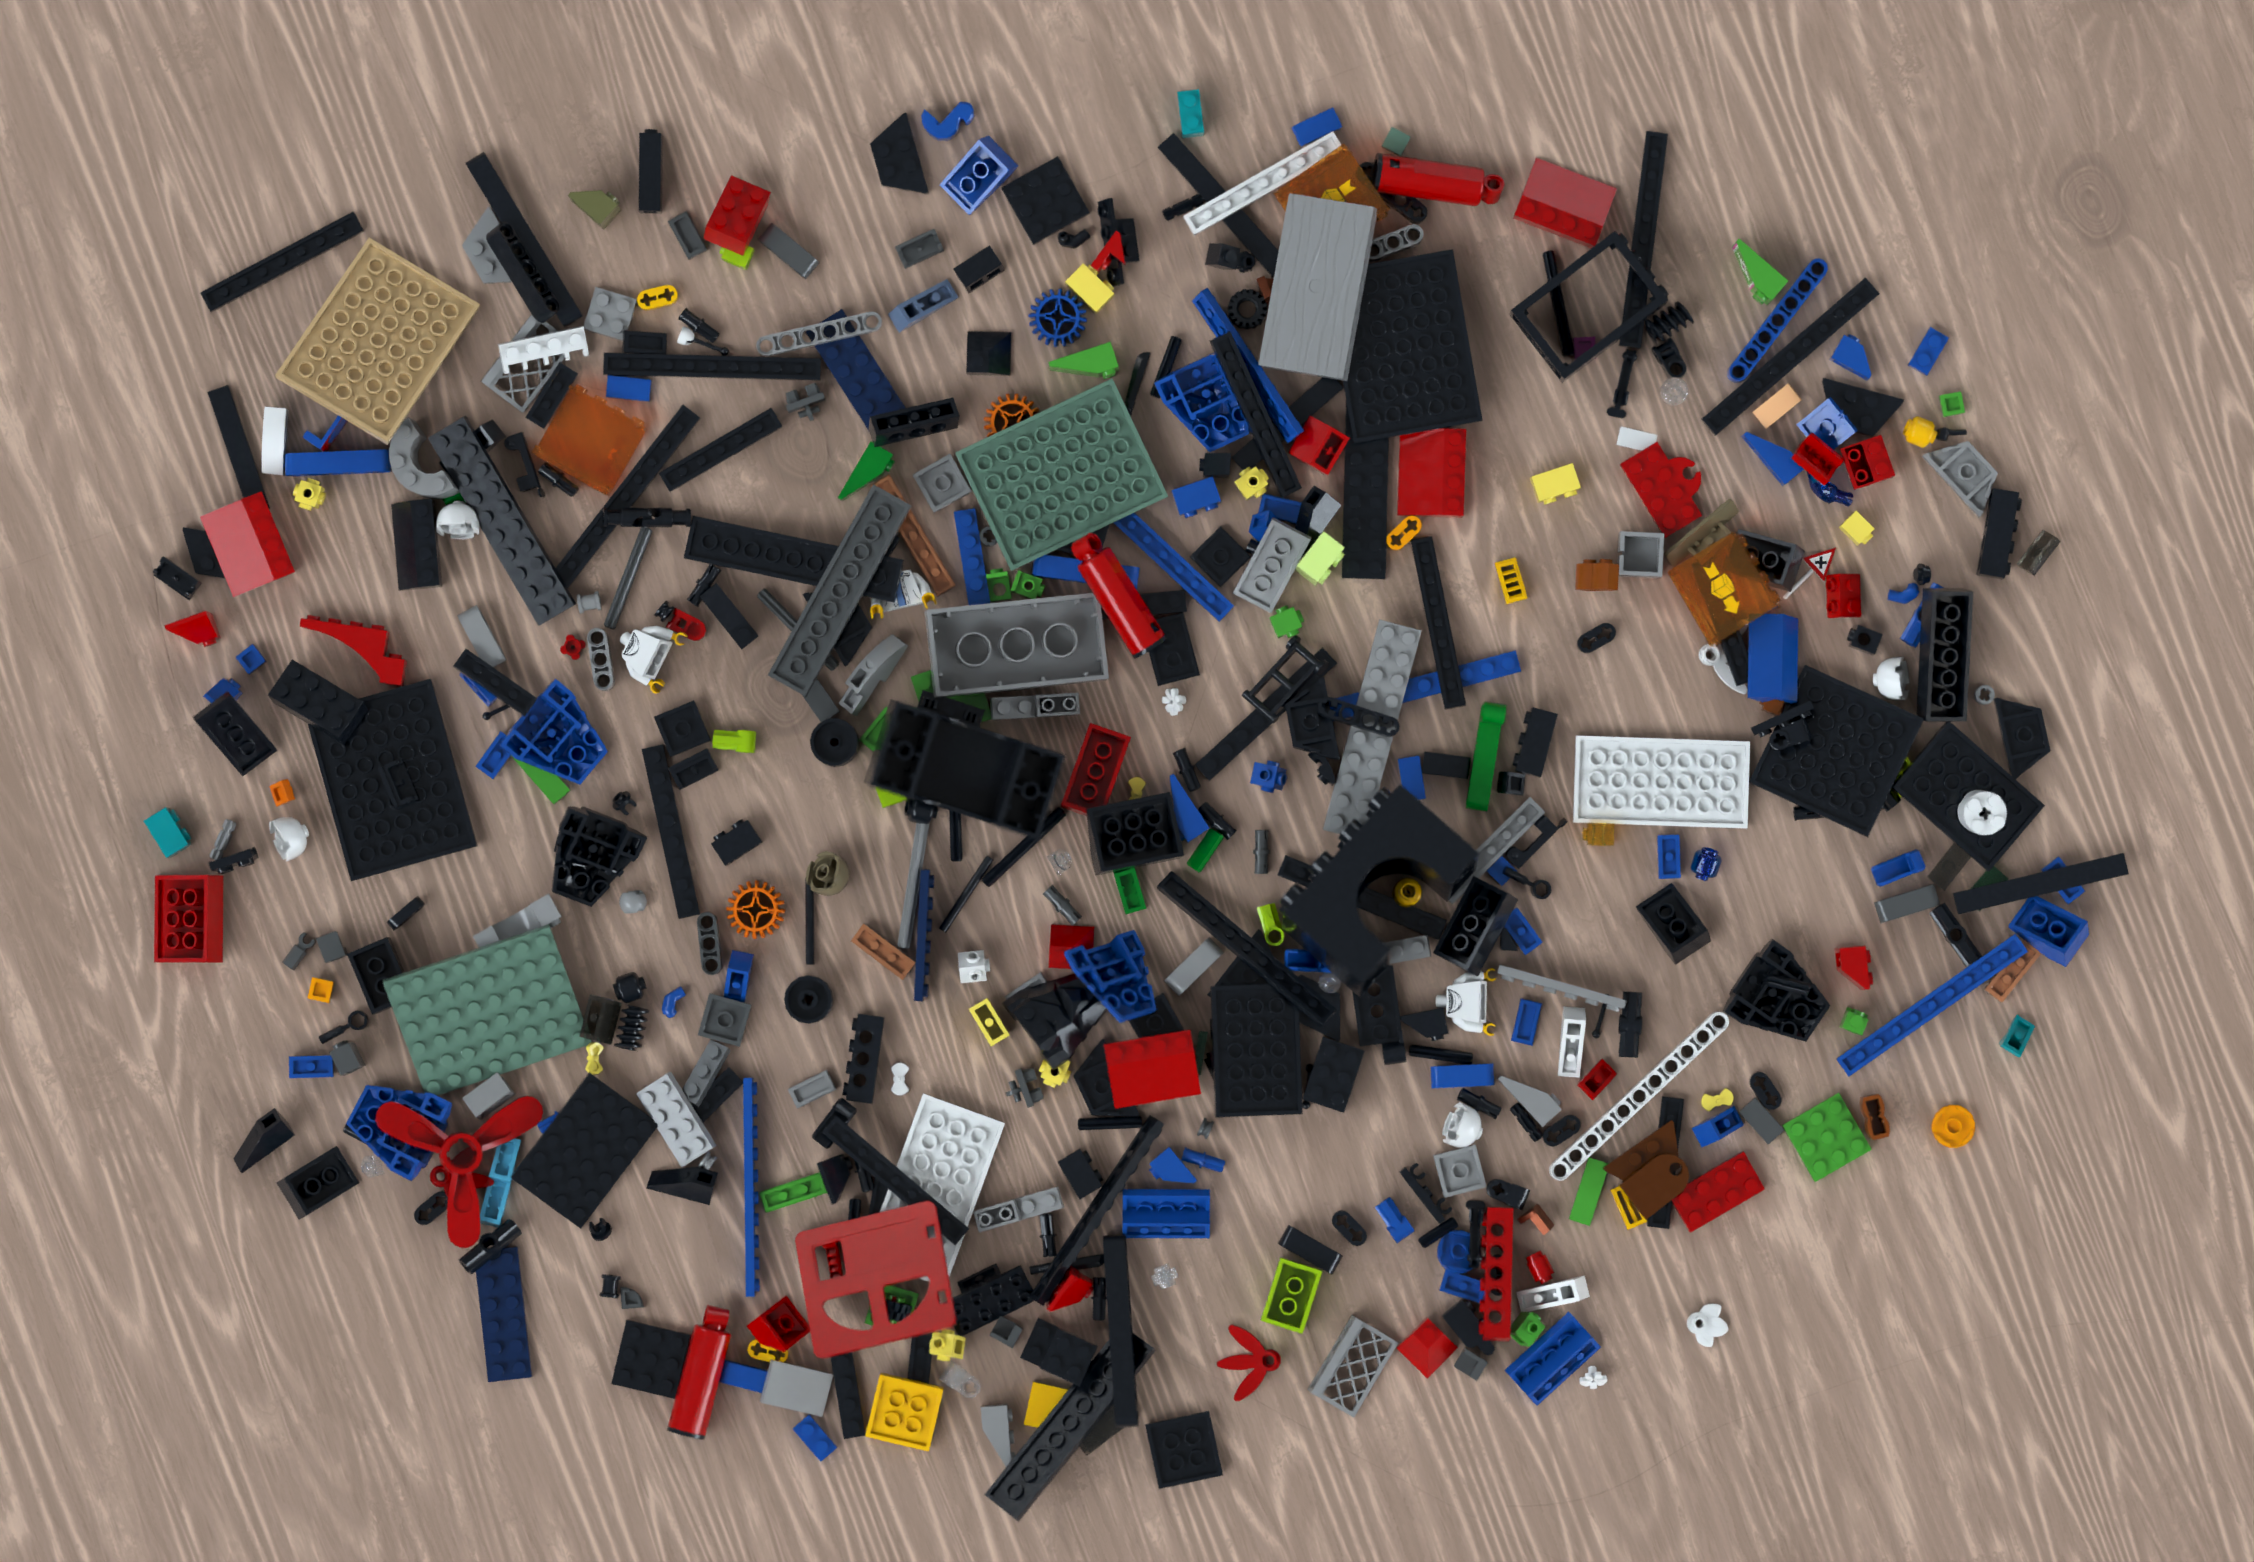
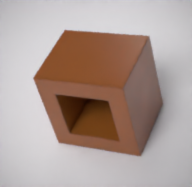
M1774 699L1767 702H1759V704L1762 705V711L1777 716L1781 712L1784 701Z

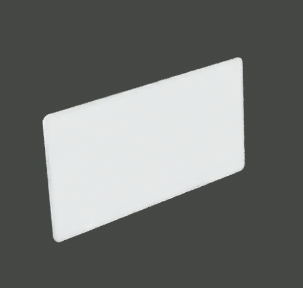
M1620 427L1617 445L1642 451L1656 443L1657 435Z

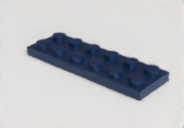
M841 309L820 323L844 318L847 316L843 309ZM850 321L845 324L847 332L853 333L856 331ZM834 326L825 327L824 335L831 338L836 334ZM808 330L806 334L812 342L815 334L813 331ZM860 336L815 345V348L867 429L869 428L870 416L905 409L902 401Z
M921 870L914 1001H924V997H928L929 984H925V975H929L930 962H926V954L931 953V941L927 940V932H932V919L928 918L929 910H933V897H929L930 888H934L935 875H931L930 870Z
M518 1247L504 1248L499 1258L489 1260L476 1271L488 1382L532 1377Z

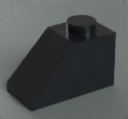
M1205 453L1204 458H1200L1199 471H1203V477L1229 478L1231 453Z
M1443 1008L1400 1016V1021L1424 1037H1431V1041L1444 1039V1034H1448Z

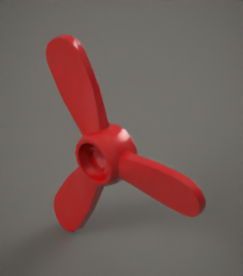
M519 1097L492 1115L472 1135L458 1132L448 1136L424 1116L400 1103L391 1101L384 1103L378 1108L375 1121L378 1128L389 1136L408 1145L439 1154L441 1165L446 1171L451 1173L447 1202L448 1236L455 1246L469 1248L478 1241L480 1236L479 1200L472 1172L482 1162L484 1151L509 1142L536 1126L542 1119L543 1109L541 1103L534 1097ZM458 1139H462L475 1152V1156H472L471 1161L464 1165V1169H460L458 1165L451 1161L450 1157H447V1152L458 1142Z

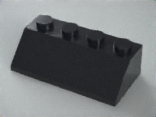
M423 499L391 504L399 591L442 587L438 533L436 532L435 501L433 499Z

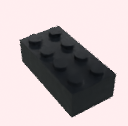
M293 659L268 694L274 704L343 745L348 741L368 711L363 701Z
M1473 876L1433 953L1478 977L1518 899Z

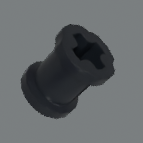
M602 1274L603 1287L599 1296L619 1298L617 1288L621 1276Z

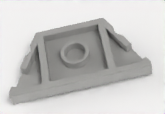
M491 207L485 210L462 246L484 284L511 283L512 281L486 240V235L500 224Z
M1969 441L1925 453L1922 457L1979 518L1983 514L1998 472Z

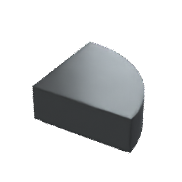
M620 1287L622 1309L644 1308L643 1300L636 1291L627 1287Z

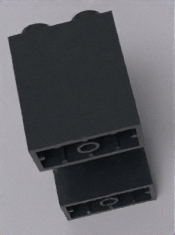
M890 699L864 783L884 791L929 803L1003 829L1039 839L1065 755Z
M1401 784L1392 793L1386 787H1383L1367 805L1370 808L1366 814L1369 819L1363 825L1356 819L1352 820L1338 837L1340 843L1337 847L1340 851L1334 857L1327 851L1323 852L1309 868L1311 874L1308 879L1311 882L1303 889L1298 883H1295L1279 902L1282 905L1279 909L1283 914L1282 929L1358 997H1361L1389 967L1391 949L1372 934L1360 918L1357 902L1362 892L1372 882L1381 877L1392 874H1405L1420 879L1448 902L1476 871L1480 854Z

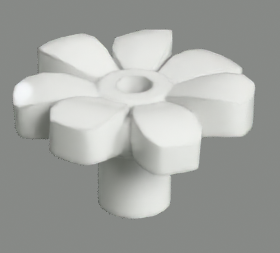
M1177 688L1166 689V696L1162 697V703L1167 704L1165 709L1167 712H1170L1171 716L1178 715V712L1183 710L1182 704L1186 703V697L1178 695L1179 691Z
M1596 1366L1588 1367V1373H1585V1377H1580L1579 1382L1582 1386H1590V1389H1596L1597 1385L1602 1386L1607 1382V1376L1597 1371Z

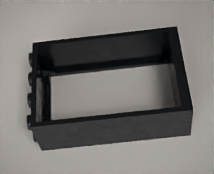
M1616 231L1611 233L1510 311L1512 319L1562 383L1665 306L1668 301L1667 296L1669 294L1662 285L1658 286L1655 283V275L1648 267L1645 269L1641 265V257L1635 250L1631 252L1627 245L1629 242L1622 233L1618 234ZM1609 246L1611 250L1616 248L1650 290L1652 297L1649 299L1652 302L1572 363L1567 364L1565 362L1563 364L1527 317L1529 314L1527 309Z

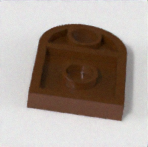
M1663 1153L1653 1157L1622 1181L1619 1186L1647 1220L1686 1188L1689 1180V1171L1681 1158L1674 1154ZM1673 1163L1681 1165V1171L1677 1175L1670 1173L1669 1168Z

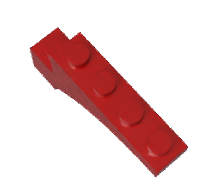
M307 615V619L301 618L300 627L330 635L355 650L380 677V683L397 686L404 685L407 660L402 659V655L389 653V657H386L390 632L384 630L385 626L372 624L371 628L363 627V623L350 621V625L341 624L342 620L329 618L328 622L320 621L319 616Z

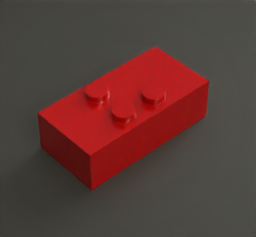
M1093 723L1089 724L1061 803L1062 808L1087 816V808L1108 804L1131 740L1130 736Z

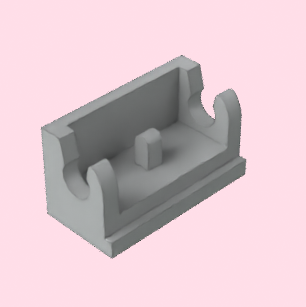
M497 1072L462 1099L474 1116L482 1120L513 1097L515 1093L505 1079Z

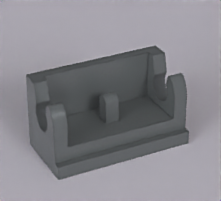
M935 229L895 246L904 269L944 251Z

